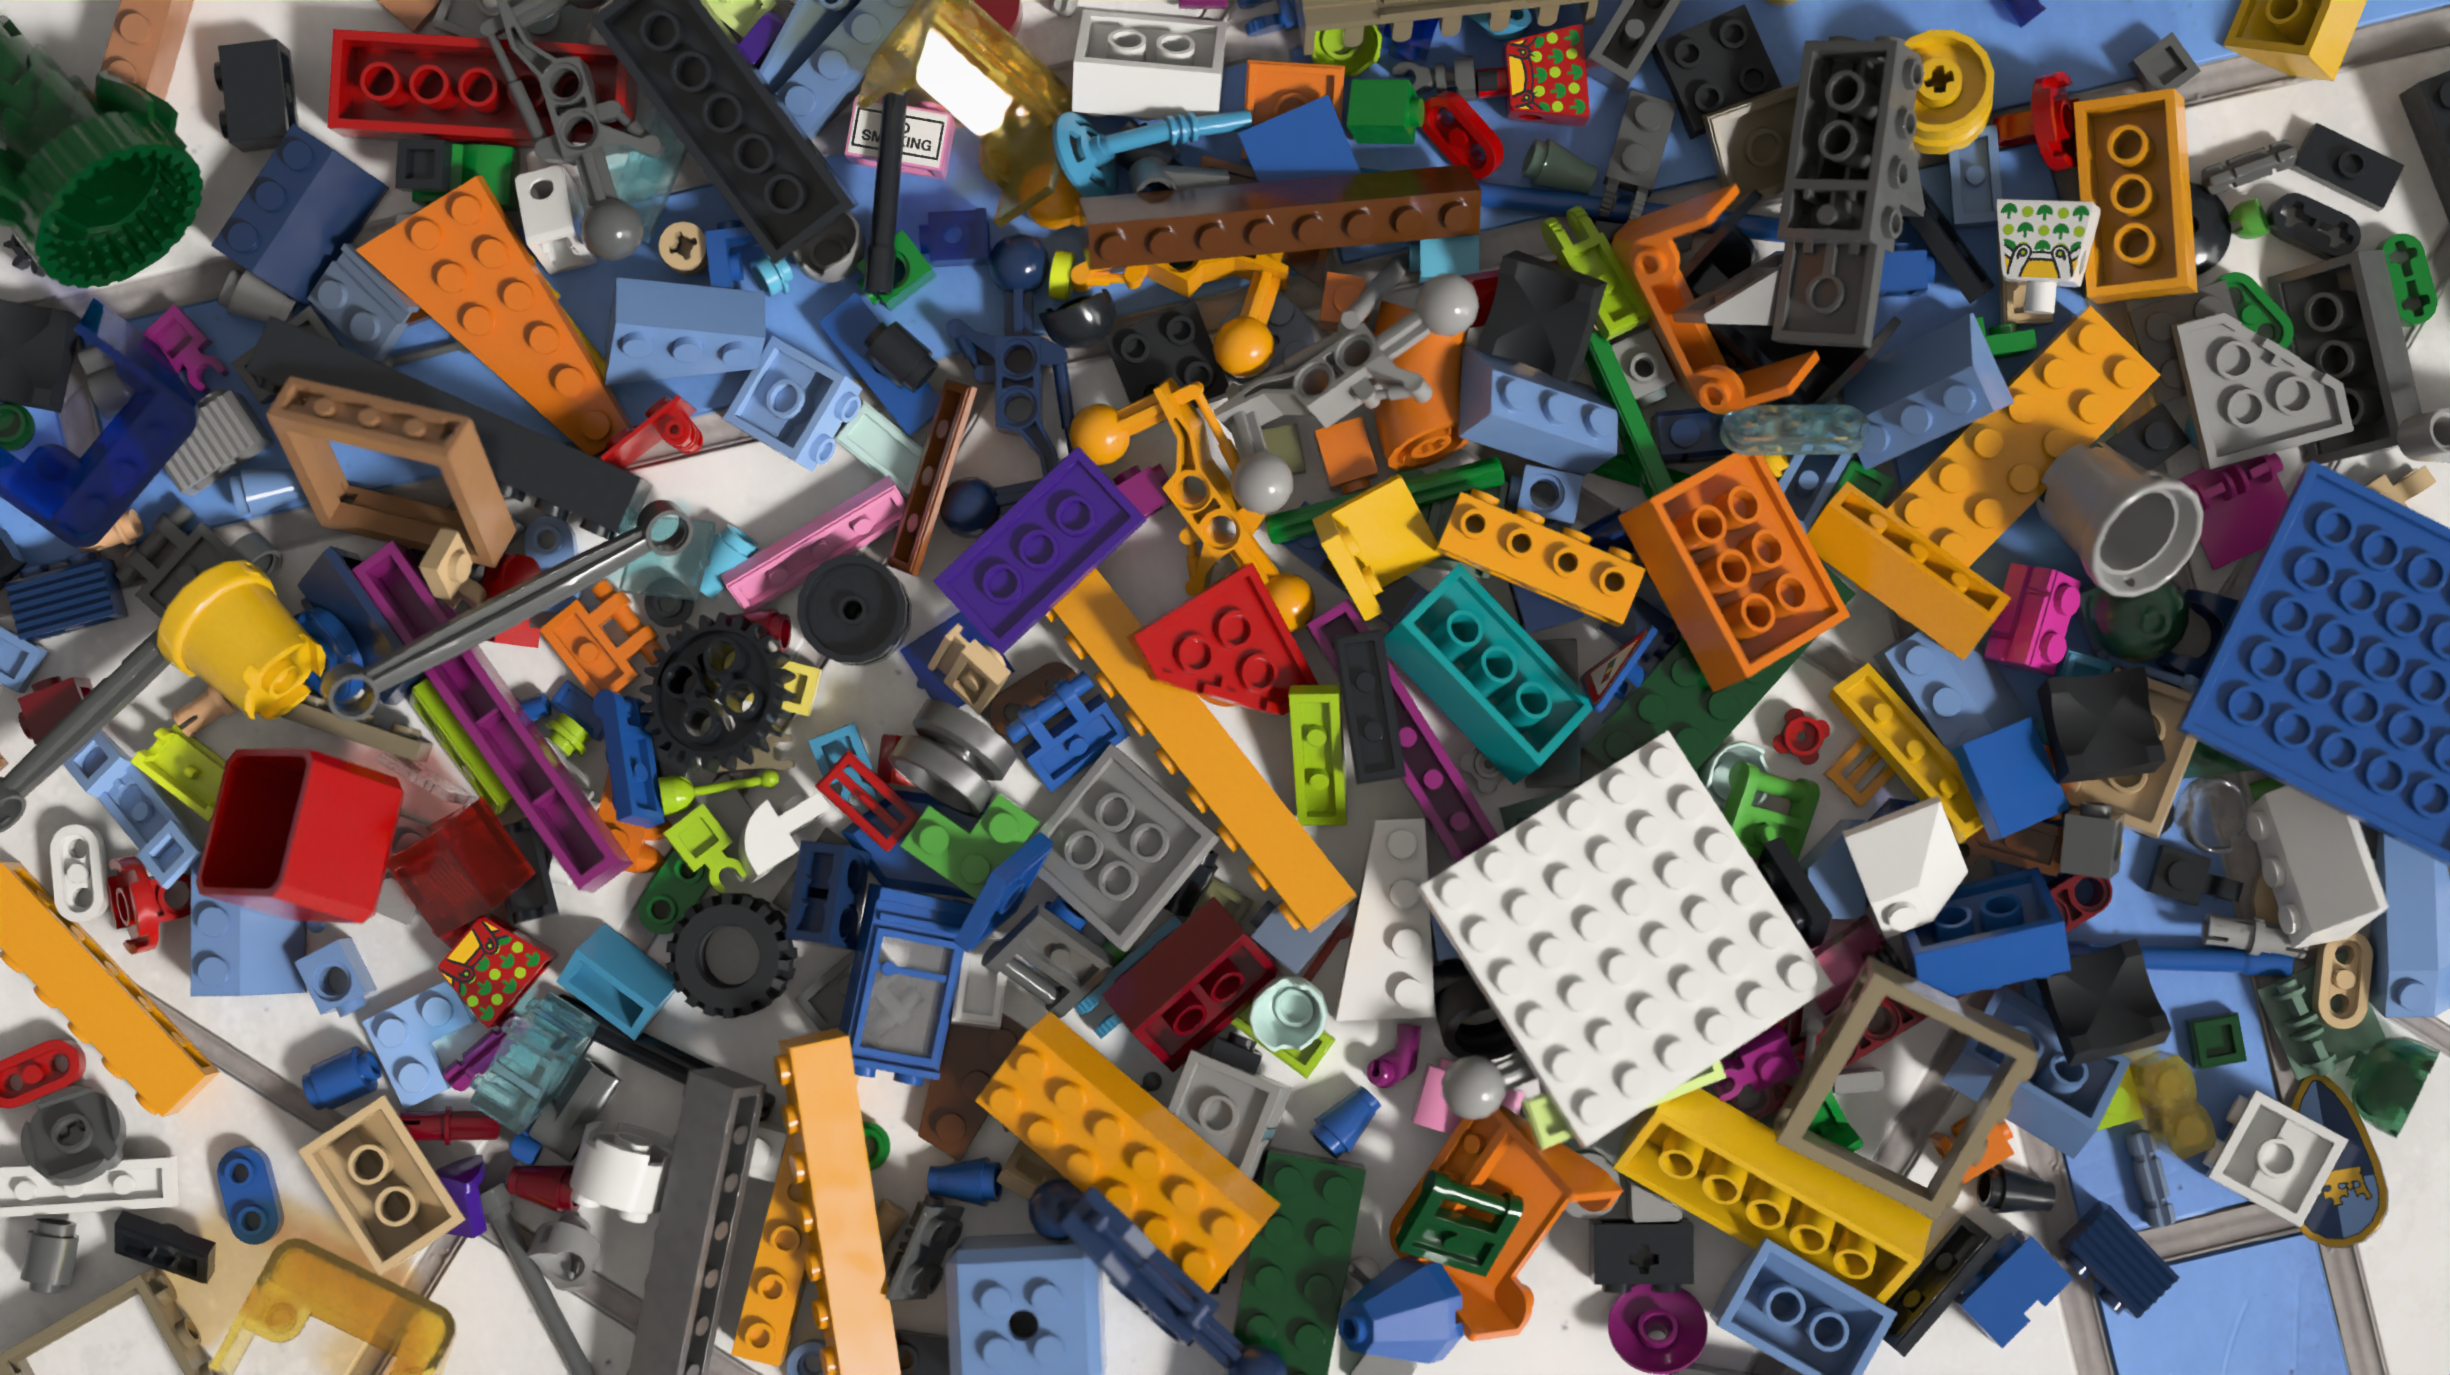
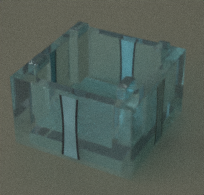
M551 991L541 1000L532 998L525 1007L527 1012L516 1021L513 1018H509L504 1023L502 1030L507 1033V1036L485 1075H477L470 1084V1087L475 1092L469 1103L518 1135L540 1116L553 1099L556 1100L600 1024V1022Z

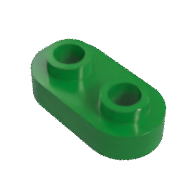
M2232 272L2221 275L2212 282L2226 280L2228 289L2234 288L2239 292L2240 301L2234 308L2238 321L2243 326L2257 333L2260 325L2268 324L2273 329L2271 340L2285 349L2290 346L2294 336V328L2290 318L2250 276L2244 273Z
M675 850L655 876L638 905L640 921L649 931L657 934L673 933L671 930L676 921H681L684 918V912L688 908L699 904L711 887L708 882L709 870L706 866H701L694 878H687L682 872L684 862ZM660 900H664L670 905V914L665 919L657 917L654 911L656 903Z

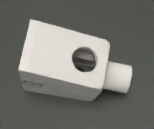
M534 151L526 155L529 172L515 177L528 247L549 275L597 263L595 255L587 250L581 239L580 225L584 210L576 184L563 165L544 162L536 156Z

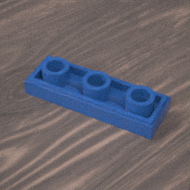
M856 292L817 322L910 438L933 420L940 396L928 381L915 393L910 392L906 387L900 389L885 375L877 373L875 367L865 359V354L869 348L864 345V342L880 322Z

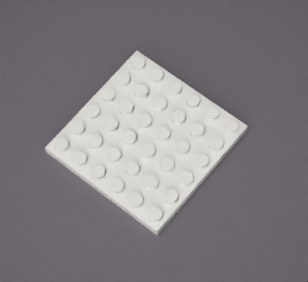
M1669 730L1417 888L1581 1148H1585L1833 986Z

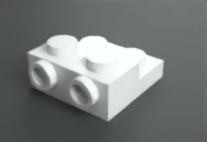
M2257 1090L2251 1091L2248 1098L2239 1094L2225 1119L2233 1124L2226 1139L2223 1142L2215 1138L2202 1160V1164L2209 1167L2205 1177L2291 1224L2301 1227L2346 1146L2348 1139Z

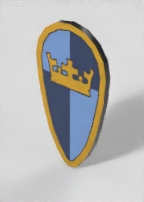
M2314 1073L2305 1077L2295 1094L2291 1109L2348 1139V1142L2301 1227L2297 1228L2309 1240L2325 1247L2349 1248L2366 1242L2381 1228L2389 1209V1190L2381 1161L2356 1107L2343 1090L2326 1075L2317 1076Z

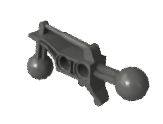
M496 0L500 13L484 21L480 25V32L488 39L509 83L507 87L535 143L534 152L536 156L547 163L577 165L589 204L581 220V239L587 250L597 258L607 261L622 260L635 252L640 245L644 233L643 222L635 207L625 200L618 199L605 156L635 151L656 159L664 154L665 146L658 137L651 135L637 121L633 122L625 114V109L619 102L609 100L600 103L589 66L580 57L554 58L535 46L526 29L531 24L569 4L577 8L593 9L604 6L609 0ZM504 32L507 34L511 49L538 76L556 135L547 136L521 80L517 79L497 37ZM569 76L578 77L579 87L576 93L569 98L559 97L558 86L560 82ZM619 121L626 128L627 133L608 127L607 124ZM585 123L592 124L594 129L592 139L585 145H574L572 135L577 126Z

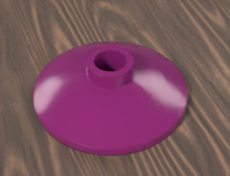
M1638 1284L1631 1287V1292L1622 1293L1613 1304L1608 1319V1334L1614 1350L1624 1362L1639 1371L1662 1375L1685 1369L1700 1356L1706 1344L1708 1324L1702 1306L1685 1289L1681 1288L1680 1292L1659 1293L1651 1291V1284ZM1658 1330L1663 1332L1666 1338L1655 1340L1650 1338L1648 1334Z

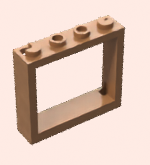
M289 377L266 415L322 527L388 543L393 540L405 547L425 552L428 551L440 528L458 531L473 563L496 568L513 538L516 528L470 417L296 377ZM449 431L454 432L453 435H449L448 439L445 440ZM328 440L439 466L458 511L350 486ZM346 496L356 498L353 504L343 502Z

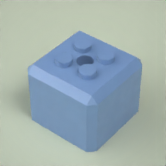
M1038 1233L966 1236L954 1249L945 1263L950 1375H1105L1107 1357L1103 1271L1072 1239L1061 1242L1051 1241ZM1019 1310L1032 1312L1038 1320V1330L1030 1337L1015 1335L1009 1325V1320L1013 1313Z

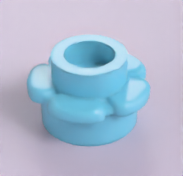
M764 250L761 251V257L750 263L752 273L758 285L768 297L781 291L783 294L788 293L789 285L787 282L793 279V274L787 261L784 260L781 263L774 264Z

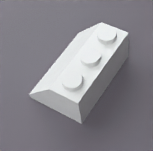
M1083 9L1073 63L1072 112L1087 113L1095 117L1107 115L1135 117L1142 121L1165 120V117L1172 115L1175 120L1177 114H1183L1186 118V114L1191 112L1196 117L1219 114L1227 22Z
M2287 785L2264 794L2246 810L2248 833L2251 839L2258 845L2263 860L2262 873L2264 880L2274 892L2279 907V924L2283 932L2288 934L2293 949L2348 939L2389 908L2357 820Z

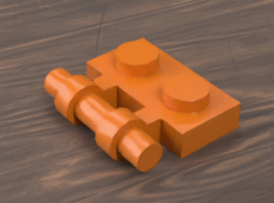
M606 578L591 589L601 602V605L590 612L581 600L576 599L540 628L542 635L593 698L603 689L621 693L636 681L641 675L629 660L641 652L650 665L654 666L660 662L653 654L654 649L664 651L656 641L659 635L651 625H643L629 607L632 603L623 591L617 592ZM611 619H614L629 637L619 647L602 627Z

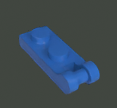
M603 689L595 695L592 709L597 717L602 718L606 743V759L609 764L613 791L612 802L616 811L617 821L645 828L655 827L665 821L652 736L645 729V726L649 723V716L640 712V707L646 703L640 698L629 695L623 697L618 692Z

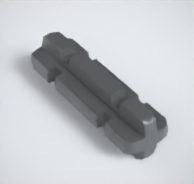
M2284 139L2270 144L2267 151L2265 147H2261L2225 161L2226 166H2222V163L2208 166L2201 171L2202 186L2208 195L2214 196L2228 191L2230 184H2233V187L2236 188L2272 175V169L2276 168L2277 172L2292 168L2297 163L2298 154L2296 148L2290 140Z

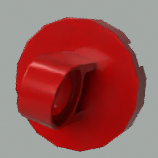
M2064 71L2037 76L2032 88L2031 110L2000 116L1993 120V125H1997L1998 146H2017L2037 142L2044 161L2053 171L2078 166L2077 156L2074 157L2077 147L2073 102H2079L2080 100L2079 98L2069 100L2065 86H2070L2073 82Z
M134 854L114 858L109 861L108 866L111 870L117 869L116 876L107 877L109 904L116 929L127 927L131 938L123 942L125 949L131 955L156 949L159 940V923L191 915V876L182 874L176 880L182 881L187 885L189 898L182 907L172 909L166 904L164 899L166 889L161 887L153 876L148 877L140 859Z

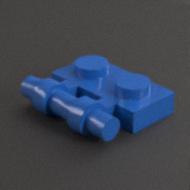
M1081 671L1069 681H1066L1065 678L1052 686L1055 690L1033 707L1027 704L1016 712L1019 717L1003 728L1014 744L1029 733L1036 739L1023 748L1021 753L1050 792H1053L1097 760L1110 744L1116 746L1130 736L1100 693L1085 704L1079 699L1081 695L1094 687V684L1084 671ZM1067 706L1072 714L1050 730H1047L1043 723Z

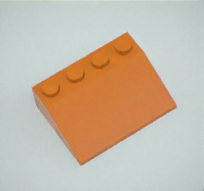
M1756 442L1747 445L1618 516L1713 692L1752 676L1850 617L1848 610Z

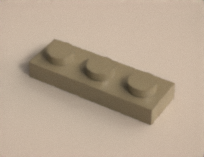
M309 694L294 709L280 716L281 718L418 762L428 761L433 743L419 739L421 730L393 722L391 729H387L373 724L375 715L371 713L365 718L356 721L342 720L336 717L331 710L326 709L327 703L324 698Z

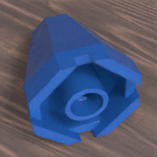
M1411 1255L1396 1259L1351 1297L1338 1312L1339 1335L1348 1349L1362 1354L1427 1364L1443 1360L1463 1337V1322L1456 1324L1455 1312L1462 1309V1294L1442 1264L1430 1260L1419 1261L1420 1257Z

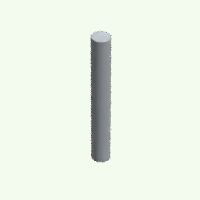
M1402 255L1394 256L1341 316V322L1344 327L1351 330L1356 329L1408 271L1409 261L1406 257Z

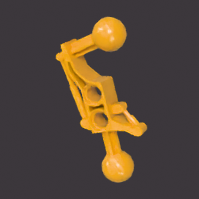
M1052 167L1038 171L1027 182L1023 194L1024 209L1029 218L1040 227L1051 230L1065 228L1071 224L1080 228L1079 198L1084 197L1073 187L1062 169ZM1284 252L1194 260L1190 267L1180 270L1170 266V263L1089 270L1087 261L1076 265L1071 270L1072 287L1079 293L1088 291L1091 286H1110L1111 283H1125L1129 289H1137L1146 277L1189 299L1206 282L1234 276L1250 280L1251 282L1240 315L1224 323L1214 338L1213 353L1220 367L1235 378H1252L1264 372L1274 358L1276 344L1271 331L1267 328V324L1279 289L1287 291L1289 285V266L1282 263Z
M1170 377L1153 390L1154 393L1120 409L1097 403L1085 406L1076 413L1071 422L1069 432L1071 447L1074 450L1079 446L1096 465L1114 463L1126 452L1130 436L1168 420L1177 438L1176 472L1162 489L1189 523L1179 535L1180 541L1187 545L1188 551L1186 561L1189 580L1185 585L1187 594L1193 596L1208 587L1214 565L1220 558L1229 553L1239 567L1245 563L1253 562L1291 633L1303 629L1312 620L1316 607L1315 595L1311 585L1299 575L1280 573L1252 536L1262 525L1267 514L1260 515L1241 507L1231 491L1230 481L1212 459L1205 421L1190 402L1194 399L1219 443L1218 448L1232 473L1240 461L1231 439H1227L1203 395L1204 386L1201 382L1195 381L1180 388L1174 379ZM1195 476L1200 478L1206 486V495H1198L1191 491L1187 484V477ZM1226 516L1230 518L1235 524L1236 534L1223 532L1218 527L1216 517ZM1199 539L1203 542L1201 555H1198L1196 541Z

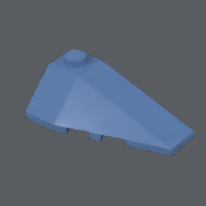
M2378 831L2375 870L2389 908L2371 921L2369 942L2373 950L2369 1001L2385 1018L2436 1017L2450 1009L2449 871L2447 865Z

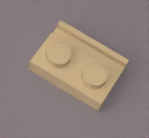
M957 623L945 635L927 667L932 672L938 667L946 675L943 682L980 715L993 701L1011 672L1005 667L1006 663L1003 657L995 649L988 645L982 646L975 638L970 643L960 635L963 627Z

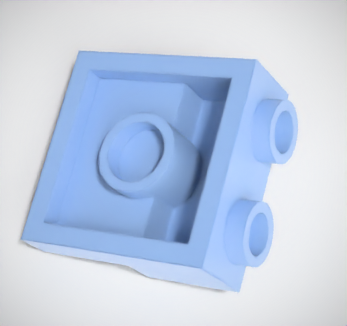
M772 335L762 352L759 368L751 370L724 415L723 420L813 472L817 464H825L834 454L836 442L833 437L842 422H850L858 414L861 406L859 394L862 388L843 374Z

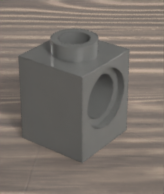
M2081 801L2080 807H2074L2065 813L2060 873L2111 879L2119 872L2125 813L2112 812L2111 804L2099 801Z

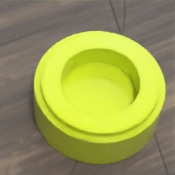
M1056 250L1050 272L1049 298L1064 301L1071 298L1073 287L1070 273L1073 267L1077 265V256L1074 252Z

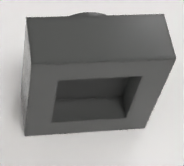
M2173 32L2128 64L2148 92L2170 88L2177 89L2201 72Z

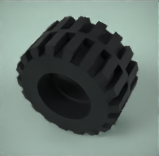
M727 893L711 896L701 900L699 904L688 908L684 912V918L681 921H676L671 930L675 933L673 939L667 941L666 952H670L671 962H667L666 966L668 973L673 972L676 982L672 983L676 992H683L687 997L685 1002L692 1008L699 1007L703 1009V1014L712 1017L719 1015L723 1016V1018H736L766 1008L787 989L785 986L788 980L793 978L796 968H793L794 959L798 958L797 947L794 948L793 941L785 938L787 925L784 919L786 917L780 910H774L770 906L771 903L765 899L755 898L751 896L752 894ZM725 926H739L747 930L755 939L759 949V964L756 972L750 979L740 984H726L720 981L710 971L706 961V947L710 937L715 931Z

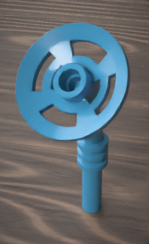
M1250 110L1198 117L1191 112L1186 114V118L1183 114H1177L1174 120L1173 116L1169 115L1165 117L1163 122L1104 135L1099 133L1083 116L1074 112H1066L1058 116L1053 123L1052 141L1056 157L1064 174L1083 197L1110 196L1117 194L1119 185L1118 172L1114 161L1116 153L1165 141L1169 145H1176L1178 139L1180 144H1185L1188 138L1190 142H1197L1199 136L1246 130L1252 127V116ZM1070 135L1076 138L1074 153L1070 143ZM1091 177L1097 182H1105L1106 188L1098 186L1089 178Z

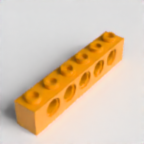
M855 1075L856 1085H857V1084H858V1080H859V1076H858V1075ZM793 1134L787 1135L731 1352L733 1356L780 1367L788 1356L808 1278L804 1253L811 1250L808 1232H802L797 1216V1203L803 1202L801 1184H795L789 1165V1155L795 1153Z

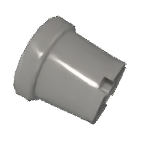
M2096 442L2099 447L2089 449L2083 443L2072 446L2054 460L2040 482L2048 488L2044 502L2037 497L2036 507L2041 519L2051 526L2077 553L2086 574L2093 582L2110 595L2136 597L2156 590L2179 572L2192 556L2201 536L2203 509L2197 493L2168 474L2148 471L2117 453L2104 442Z

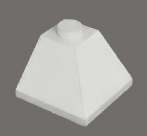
M1938 796L1843 831L1844 838L1885 939L1933 922L1968 873Z

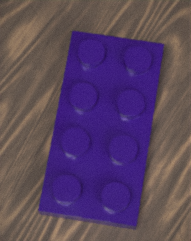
M1078 446L936 577L933 582L997 652L1003 655L1142 526L1147 519Z

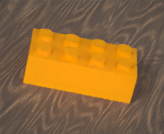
M2175 88L2073 102L2080 201L2094 202L2101 209L2085 270L2087 298L2097 304L2198 293L2184 97Z

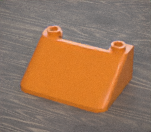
M1500 1104L1499 1109L1487 1118L1471 1120L1463 1118L1393 1218L1389 1230L1390 1243L1400 1258L1410 1256V1254L1398 1251L1395 1237L1418 1199L1425 1175L1431 1169L1448 1174L1449 1180L1500 1196L1505 1192L1521 1196L1524 1206L1520 1220L1486 1277L1442 1264L1462 1294V1309L1455 1311L1456 1324L1463 1322V1334L1468 1340L1479 1341L1519 1335L1528 1323L1534 1305L1532 1290L1527 1285L1522 1284L1516 1276L1569 1202H1577L1587 1211H1604L1615 1203L1623 1190L1604 1169L1561 1142L1545 1149H1538L1528 1121ZM1443 1199L1439 1206L1440 1208L1489 1223L1495 1217L1494 1214ZM1420 1258V1259H1419V1261H1426V1260H1427V1259H1424V1258Z

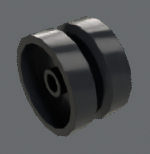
M843 555L823 562L807 577L798 595L797 619L804 638L819 654L844 665L869 666L886 660L902 646L911 627L912 604L905 585L890 569L865 556ZM851 602L856 605L861 604L862 606L860 617L854 620L848 619L851 615L845 612Z

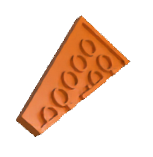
M482 175L475 176L356 249L361 256L418 304L420 308L586 454L594 456L608 448L606 443L624 428L630 427L632 431L634 430L633 425L609 385H605L603 375Z

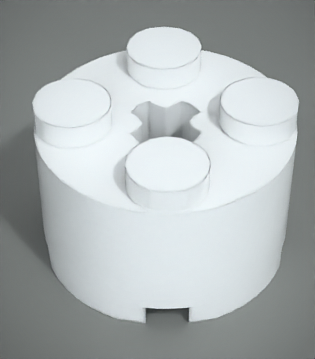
M605 1121L588 1123L585 1127L569 1182L570 1187L573 1189L571 1200L576 1204L590 1208H597L603 1205L617 1209V1215L620 1218L636 1223H645L648 1214L661 1212L664 1185L668 1178L673 1150L669 1149L671 1139L658 1132L619 1122L616 1131L602 1130Z

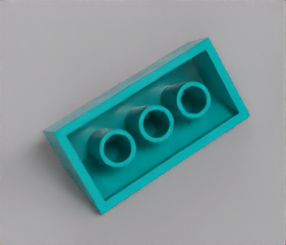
M1460 563L1384 635L1386 654L1513 785L1539 768L1593 710L1587 695Z

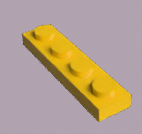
M1869 663L1832 688L1828 698L1921 802L1935 796L1939 797L1955 840L1959 844L1984 826L1955 758Z

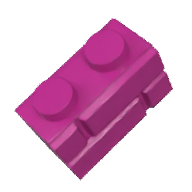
M2011 563L2003 588V592L2011 597V599L1993 622L1983 657L2012 669L2054 677L2057 663L2063 659L2066 653L2067 644L2065 636L2071 615L2076 613L2080 605L2079 588L2081 581L2054 569Z

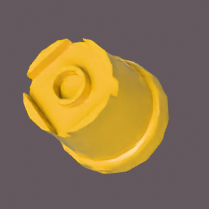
M246 560L224 561L201 572L179 591L167 606L158 625L157 647L163 658L188 676H198L253 720H255V713H258L264 720L268 721L290 712L305 700L312 691L304 684L311 671L321 677L325 669L326 654L322 646L306 632L280 602L271 580L262 569Z

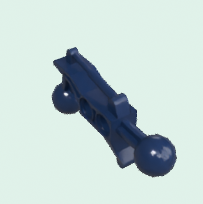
M1017 233L1007 235L998 241L991 250L988 260L990 277L996 286L1004 291V336L978 333L960 319L950 320L947 323L946 330L950 338L956 342L964 358H968L974 369L973 375L975 380L979 384L995 385L997 430L1000 433L1021 437L1040 458L1044 478L1060 463V458L1043 426L1042 368H1053L1062 430H1065L1068 455L1073 451L1069 432L1075 414L1067 369L1068 353L1066 349L1056 343L1040 338V336H1034V290L1039 288L1048 276L1050 267L1048 252L1043 244L1031 235ZM976 348L992 359L995 365H982L976 354L978 352ZM1020 349L1026 350L1033 358L1029 369L1021 373H1014L1008 370L1006 361L1010 353ZM1017 398L1027 399L1033 406L1029 418L1021 422L1012 421L1006 415L1007 406L1012 400ZM963 477L953 481L946 488L940 506V515L943 523L953 534L960 537H981L999 520L1000 516L1008 512L1043 478L996 488L988 481L978 477Z
M1058 1177L1047 1180L1035 1188L1028 1206L1029 1219L1038 1234L1051 1241L1061 1242L1068 1239L1075 1241L1110 1278L1109 1283L1177 1344H1185L1190 1347L1195 1341L1225 1368V1375H1287L1286 1364L1277 1351L1263 1344L1254 1343L1245 1346L1212 1316L1220 1304L1166 1257L1129 1218L1093 1186L1090 1185L1083 1193L1067 1178Z

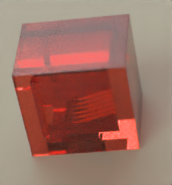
M482 796L428 825L426 829L430 835L390 856L387 864L391 873L438 938L492 911L536 874L533 867Z

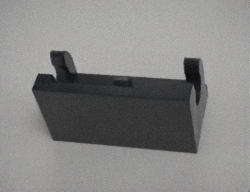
M522 818L518 822L496 825L491 827V830H487L510 926L559 914L541 838L528 818Z

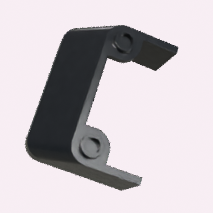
M1755 189L1681 269L1694 299L1753 265L1756 256L1755 247L1750 238L1736 224L1763 196L1758 190ZM1894 316L1873 337L1871 348L1781 344L1771 340L1773 326L1707 324L1728 368L1736 374L1816 350L1820 358L1819 361L1791 395L1755 405L1756 416L1767 427L1782 435H1792L1800 431L1874 357L1902 322Z

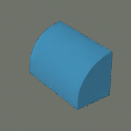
M605 923L575 950L556 981L634 1041L651 1024L676 991L672 983L676 982L672 973H668L666 968Z

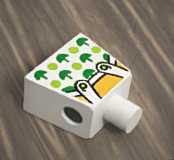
M1997 199L2002 276L2010 284L2026 285L2025 313L2054 314L2057 286H2081L2100 218L2101 209L2094 202Z

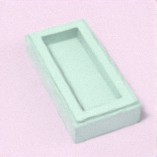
M863 401L856 417L852 421L845 423L833 439L881 478L890 475L901 494L908 499L923 448L867 402Z

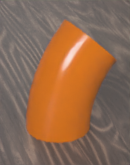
M1381 300L1374 335L1377 337L1414 311V309ZM1469 327L1466 331L1452 337L1437 336L1431 333L1392 360L1398 368L1420 374L1432 388L1433 392L1431 398L1424 403L1417 402L1413 397L1390 400L1388 398L1381 399L1379 405L1373 408L1379 441L1390 468L1409 471L1432 465L1453 455L1470 441L1458 437L1462 349L1465 347Z

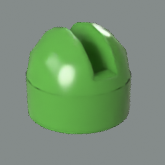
M2257 197L2239 203L2230 212L2228 222L2232 223L2240 220L2242 227L2232 231L2237 237L2249 240L2270 233L2265 211Z

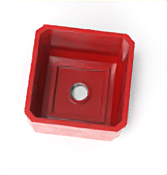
M310 748L236 749L226 761L196 878L199 894L287 920L363 924L376 914L405 794L398 778Z

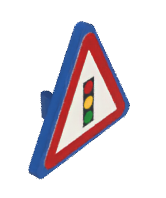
M1653 625L1648 626L1581 676L1580 681L1591 707L1597 713H1600L1607 706L1613 695L1618 699L1624 698L1628 688V683L1624 681L1625 678L1631 681L1635 687L1641 686L1645 671L1636 662L1658 632V629Z

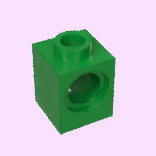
M904 230L895 235L896 262L905 266L903 279L893 285V295L882 296L865 293L874 306L883 301L890 311L936 277L933 268ZM866 258L856 264L863 276L865 275ZM864 277L857 282L862 291L864 286Z

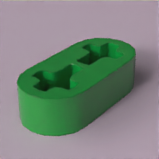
M2406 233L2396 234L2382 241L2375 250L2384 249L2402 327H2414L2429 320L2435 314L2438 305L2437 295L2421 242L2414 236ZM2396 248L2398 252L2406 251L2409 256V260L2402 263V268L2399 262L2391 263L2389 260V254L2396 251ZM2408 293L2411 299L2419 298L2421 301V307L2414 310V313L2411 309L2403 310L2401 301L2408 298Z

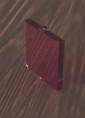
M1866 914L1811 951L1833 984L1832 987L1813 998L1825 1017L1839 1008L1864 965L1861 953L1865 950L1876 951L1877 943L1881 940L1887 942L1881 934L1877 933L1871 919Z

